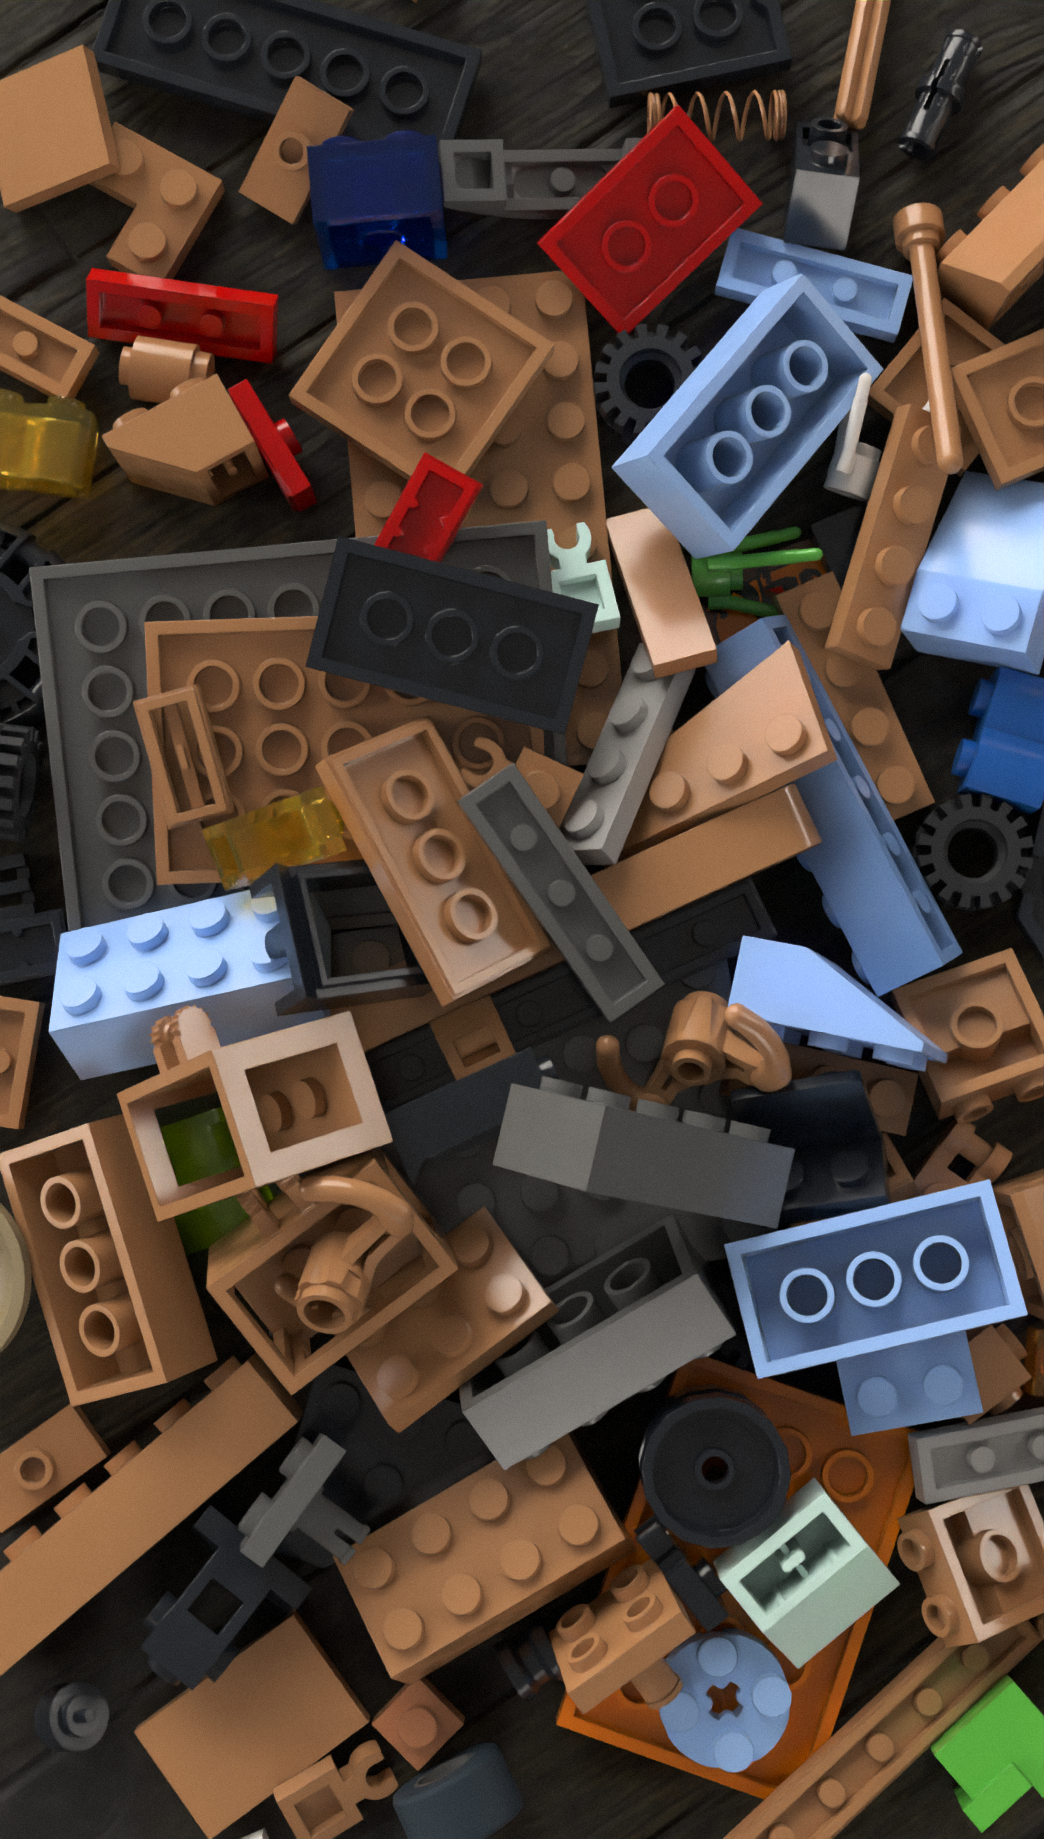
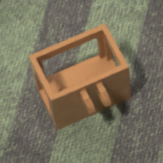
M187 1005L175 1011L174 1016L170 1017L167 1015L156 1021V1025L151 1027L152 1033L149 1036L152 1037V1041L150 1043H153L155 1046L153 1053L160 1074L117 1093L158 1222L393 1142L350 1011L221 1047L215 1027H212L210 1024L212 1019H209V1013H205L203 1007L197 1008L196 1005L191 1007ZM218 1092L241 1166L178 1186L154 1110Z
M381 1147L311 1170L301 1178L296 1174L275 1181L283 1192L268 1203L256 1188L235 1195L237 1201L249 1217L209 1247L206 1289L291 1396L458 1270L443 1227ZM336 1175L362 1180L384 1188L405 1200L412 1207L414 1213L413 1230L378 1262L372 1287L375 1289L421 1254L426 1268L360 1317L346 1331L339 1333L311 1355L310 1338L317 1334L318 1331L304 1324L297 1314V1307L275 1292V1281L282 1273H291L301 1279L312 1244L319 1235L340 1230L354 1232L374 1214L356 1206L336 1202H307L299 1194V1184L307 1176ZM235 1287L273 1334V1342L237 1298Z

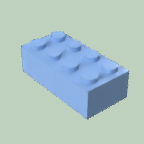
M801 273L763 290L611 468L695 560L734 551L849 412L856 394L860 375L869 373L872 377V384L883 371V368L807 277Z
M250 890L61 933L49 1033L79 1078L85 1080L157 1064L153 1053L155 1046L153 1043H150L152 1041V1037L149 1036L152 1033L151 1027L156 1025V1021L167 1015L170 1017L174 1016L175 1011L187 1005L190 1007L196 1005L197 1008L203 1007V1011L209 1013L208 1017L212 1019L210 1024L212 1027H215L221 1047L329 1017L330 1009L277 1016L274 1003L294 990V984L288 957L270 959L265 949L266 933L280 923L274 897L252 899ZM312 892L309 893L327 978H331V927Z
M990 1179L724 1244L757 1379L1028 1315Z

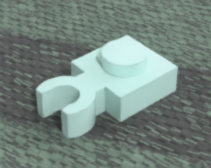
M584 522L576 523V541L578 544L571 549L560 548L555 543L552 529H547L550 566L557 569L551 571L553 592L599 604L592 633L619 628L620 613L606 560L587 563L591 551V533L588 526Z

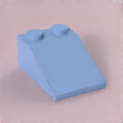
M965 471L917 569L900 630L917 652L995 667L1004 666L1017 671L1039 675L1044 659V483L1021 480L996 491L989 474Z

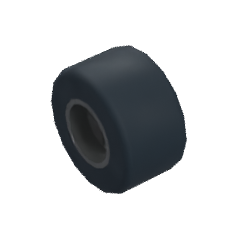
M481 1743L457 1752L417 1774L394 1794L393 1807L408 1839H486L516 1817L523 1807V1799L496 1743Z

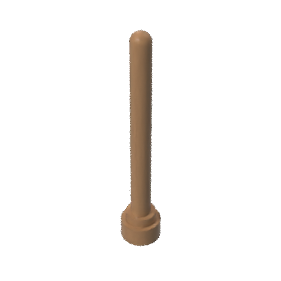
M915 203L904 207L895 215L893 219L894 239L897 250L903 253V256L911 263L937 465L941 472L955 474L962 468L964 461L935 256L945 241L944 220L941 209L936 205Z

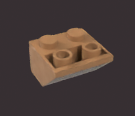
M217 374L206 380L203 377H195L179 384L170 393L169 400L150 410L137 408L125 413L114 422L113 430L102 435L107 447L132 483L216 506L270 477L255 441Z

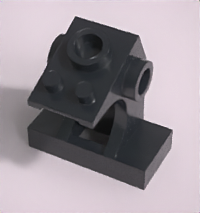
M211 1505L187 1534L212 1555L178 1599L167 1591L142 1623L151 1631L141 1646V1649L149 1655L147 1662L151 1669L166 1682L178 1685L181 1681L192 1691L204 1676L215 1683L239 1652V1649L231 1641L264 1597L284 1614L289 1615L298 1609L313 1589L273 1555L265 1566L261 1568L241 1553L240 1544L246 1535L240 1532L235 1524ZM211 1579L241 1603L217 1635L187 1611Z

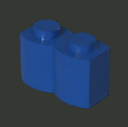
M1000 666L991 674L989 680L980 678L975 687L968 711L969 715L977 717L972 740L966 738L961 740L954 757L951 774L960 777L957 794H971V797H979L982 794L993 796L992 802L1000 804L1005 801L1013 807L1012 810L1031 815L1040 809L1044 799V678Z

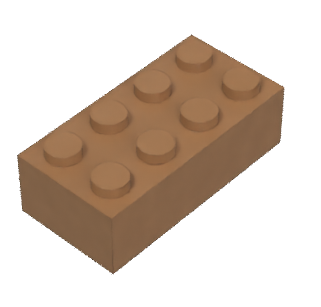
M123 1114L90 1122L0 1153V1171L16 1224L25 1240L31 1264V1274L71 1407L168 1383L218 1360L175 1218L171 1217L159 1222L157 1221Z
M569 1432L552 1442L549 1448L541 1455L529 1460L523 1459L506 1470L502 1468L496 1459L366 1536L361 1545L357 1542L351 1546L355 1548L356 1552L346 1565L340 1563L337 1557L333 1556L390 1678L411 1685L635 1552L637 1548L576 1436Z

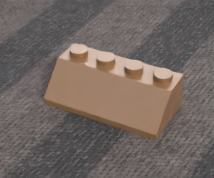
M1044 143L1020 169V173L1025 178L1011 192L1004 185L1001 186L977 213V216L982 220L968 236L959 229L935 255L936 261L940 264L937 271L941 297L948 299L987 331L1044 274Z

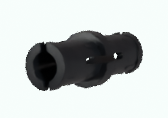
M961 29L948 31L930 74L920 80L915 91V97L918 101L904 132L898 139L900 150L907 156L920 161L932 160L937 153V147L951 116L961 111L966 100L964 87L977 59L983 51V47H980L982 44L981 40L974 34Z

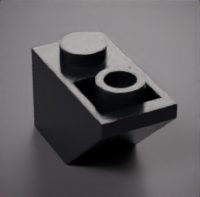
M830 117L814 118L811 120V123L796 121L784 210V243L846 250L860 180L858 129L848 128L845 122Z

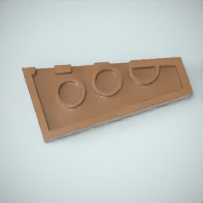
M789 640L668 737L617 863L745 805L838 760L800 651ZM602 865V866L605 867V868H607V867L612 866V865Z

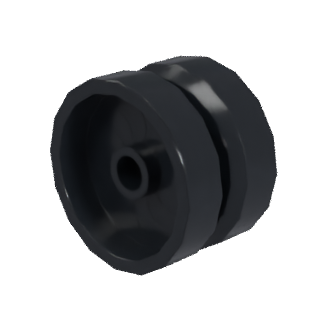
M716 1384L685 1387L662 1400L644 1423L637 1448L640 1479L644 1494L659 1522L683 1541L711 1549L741 1545L765 1531L784 1507L791 1480L787 1447L765 1411L741 1391ZM710 1457H720L726 1463L722 1469L711 1466L706 1474H702V1465Z

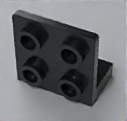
M829 1071L814 1077L790 1080L786 1086L774 1092H764L755 1086L734 1089L730 1092L731 1106L738 1122L770 1129L768 1143L795 1149L778 1226L834 1218L891 1204L886 1144L860 1071Z

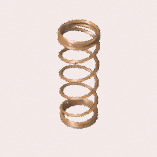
M783 89L771 92L768 124L763 100L756 90H753L747 98L741 128H739L733 97L728 91H724L719 98L712 131L707 105L699 91L693 95L687 115L691 119L695 100L699 96L708 139L713 143L716 137L724 97L728 96L736 138L741 142L744 136L749 106L753 95H756L761 111L765 139L767 141L771 139L773 130L774 140L777 141L779 139L783 141L787 125L786 93ZM650 92L648 94L647 133L663 119L669 97L673 107L678 105L676 98L671 92L665 95L662 105L658 93L653 94Z

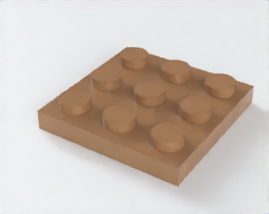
M396 240L288 396L293 405L408 481L424 452L470 476L553 355L554 343Z

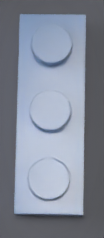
M737 228L730 235L717 280L715 295L752 304L763 290L803 273L852 332L894 343L899 332L912 285V275L799 244L784 243L783 240Z

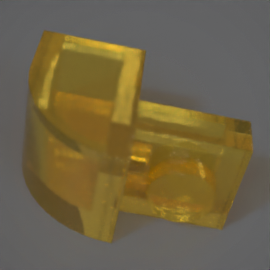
M323 786L314 787L201 829L225 891L251 885L275 863L288 867L299 866L323 860L347 850L341 836L343 833L341 815L335 804L327 799Z

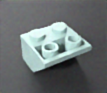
M815 1478L785 1501L784 1507L765 1531L741 1545L729 1547L713 1561L722 1583L762 1633L798 1669L900 1585L898 1580Z

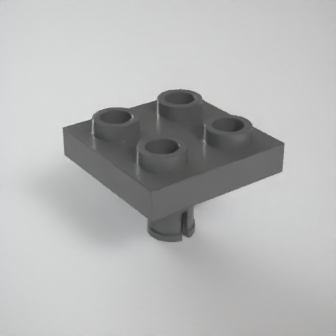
M321 1433L313 1443L302 1437L279 1468V1472L287 1477L273 1499L262 1492L239 1523L238 1530L246 1535L240 1544V1552L263 1568L288 1532L293 1533L298 1528L337 1557L340 1563L346 1565L356 1550L334 1533L335 1530H341L360 1545L370 1531V1527L361 1524L322 1495L325 1488L322 1486L346 1453V1450Z

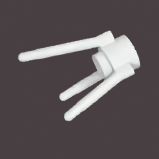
M869 373L860 375L852 407L839 423L834 454L823 486L829 491L862 502L869 501L882 453L881 450L873 446L858 442L872 377ZM929 400L924 408H922L930 412Z

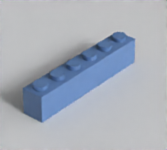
M786 614L761 618L716 645L718 662L705 666L707 669L705 673L706 683L713 696L718 698L788 640L799 649L838 760L782 786L796 784L823 843L796 857L807 871L813 873L824 894L822 896V904L829 920L844 932L853 950L851 955L852 963L858 976L864 983L871 985L876 996L879 997L945 965L963 952Z

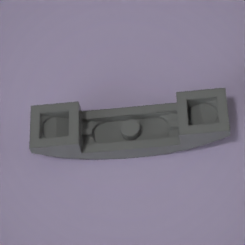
M626 138L622 149L503 150V139L440 140L439 154L443 207L495 217L560 220L642 138Z

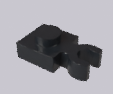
M655 1514L634 1530L639 1544L665 1574L666 1580L708 1633L729 1616L725 1603L721 1598V1595L728 1589L719 1579L717 1571L704 1556L694 1563L685 1550L676 1543L666 1527L659 1522Z

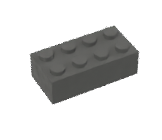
M542 1076L539 1089L511 1083L492 1165L585 1192L766 1227H778L795 1149L768 1143L770 1129L731 1121L729 1133H725L723 1131L726 1119L690 1110H684L682 1121L678 1122L677 1117L680 1108L638 1099L635 1112L629 1110L631 1096L589 1087L587 1098L583 1100L580 1099L583 1085Z
M671 1213L545 1288V1291L555 1303L559 1312L459 1387L462 1413L502 1468L506 1470L523 1459L529 1460L541 1455L549 1448L552 1442L579 1426L594 1424L610 1408L637 1392L642 1393L652 1390L665 1379L666 1375L688 1362L710 1356L722 1346L724 1341L736 1335L710 1268L674 1213Z

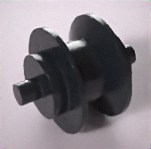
M78 1681L57 1684L49 1688L42 1695L36 1706L34 1716L35 1729L41 1742L53 1751L87 1750L98 1743L104 1735L109 1720V1709L103 1693L91 1683Z

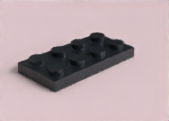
M338 536L305 667L565 735L599 604Z

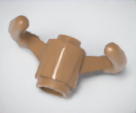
M707 991L690 993L674 1006L661 1059L645 1086H640L633 1082L626 1073L620 1057L619 1041L614 1036L604 1035L599 1037L595 1047L597 1067L605 1085L611 1092L631 1096L629 1110L635 1112L638 1099L670 1106L678 1092L692 1086L709 1085L719 1079H739L748 1085L755 1086L761 1091L774 1092L786 1086L792 1078L788 1051L776 1031L762 1017L743 1004L734 1003L728 1006V1002L724 998ZM733 1029L748 1038L759 1052L733 1034Z
M336 1175L307 1176L299 1184V1194L305 1201L336 1202L352 1205L374 1214L354 1232L340 1230L319 1235L312 1244L301 1279L291 1273H282L277 1277L274 1284L275 1292L297 1307V1314L304 1324L318 1332L337 1334L346 1331L360 1317L386 1299L372 1287L378 1262L413 1230L414 1213L412 1207L405 1200L384 1188L365 1181Z

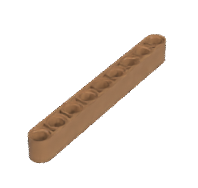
M793 783L596 872L591 877L628 931L631 932L823 843L796 784ZM548 937L553 947L551 951L443 1007L432 990L421 997L330 1009V1016L347 1011L351 1012L363 1051L366 1053L423 1027L432 1020L487 995L491 996L561 964L565 960ZM406 961L400 962L383 971L407 968Z

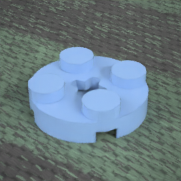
M722 1628L723 1631H711L703 1635L699 1632L693 1634L674 1648L666 1658L668 1665L681 1678L683 1686L673 1701L659 1708L660 1718L669 1739L686 1757L707 1767L721 1768L727 1772H739L745 1770L751 1762L765 1756L780 1740L789 1720L792 1694L778 1658L762 1640L737 1628ZM729 1682L736 1684L738 1689L736 1690L735 1697L739 1702L737 1708L733 1711L725 1709L720 1714L711 1710L713 1701L707 1694L708 1689L712 1685L724 1689Z

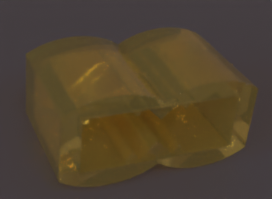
M0 389V489L29 490L41 494L68 498H90L100 428L94 413L85 410L86 405L73 398L53 396L48 398L47 404H28L23 402L24 398L20 394Z

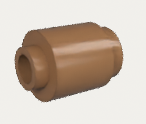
M140 335L136 337L133 347H123L119 362V382L121 385L128 386L130 398L160 404L170 399V393L179 384L195 377H203L206 380L215 373L214 354L201 352L199 345Z

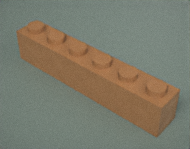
M256 1353L242 1365L234 1355L204 1380L211 1391L193 1407L185 1398L181 1399L153 1423L161 1434L146 1447L141 1449L137 1442L133 1440L104 1465L111 1476L92 1492L84 1482L53 1508L61 1519L45 1533L41 1534L37 1527L33 1525L3 1551L10 1562L0 1570V1676L300 1420L304 1414L303 1409Z

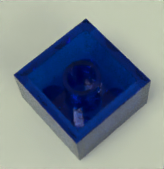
M402 130L393 132L381 140L358 141L356 138L349 136H337L323 141L321 145L306 146L313 223L325 270L379 265L396 240L426 260L448 258L436 134L423 136L417 131Z

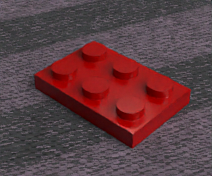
M677 105L590 189L537 244L618 334L625 329L629 333L763 203L683 109Z

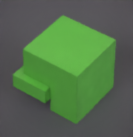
M1006 1674L930 1746L934 1756L959 1784L953 1791L963 1812L981 1833L1032 1786L1044 1798V1715Z

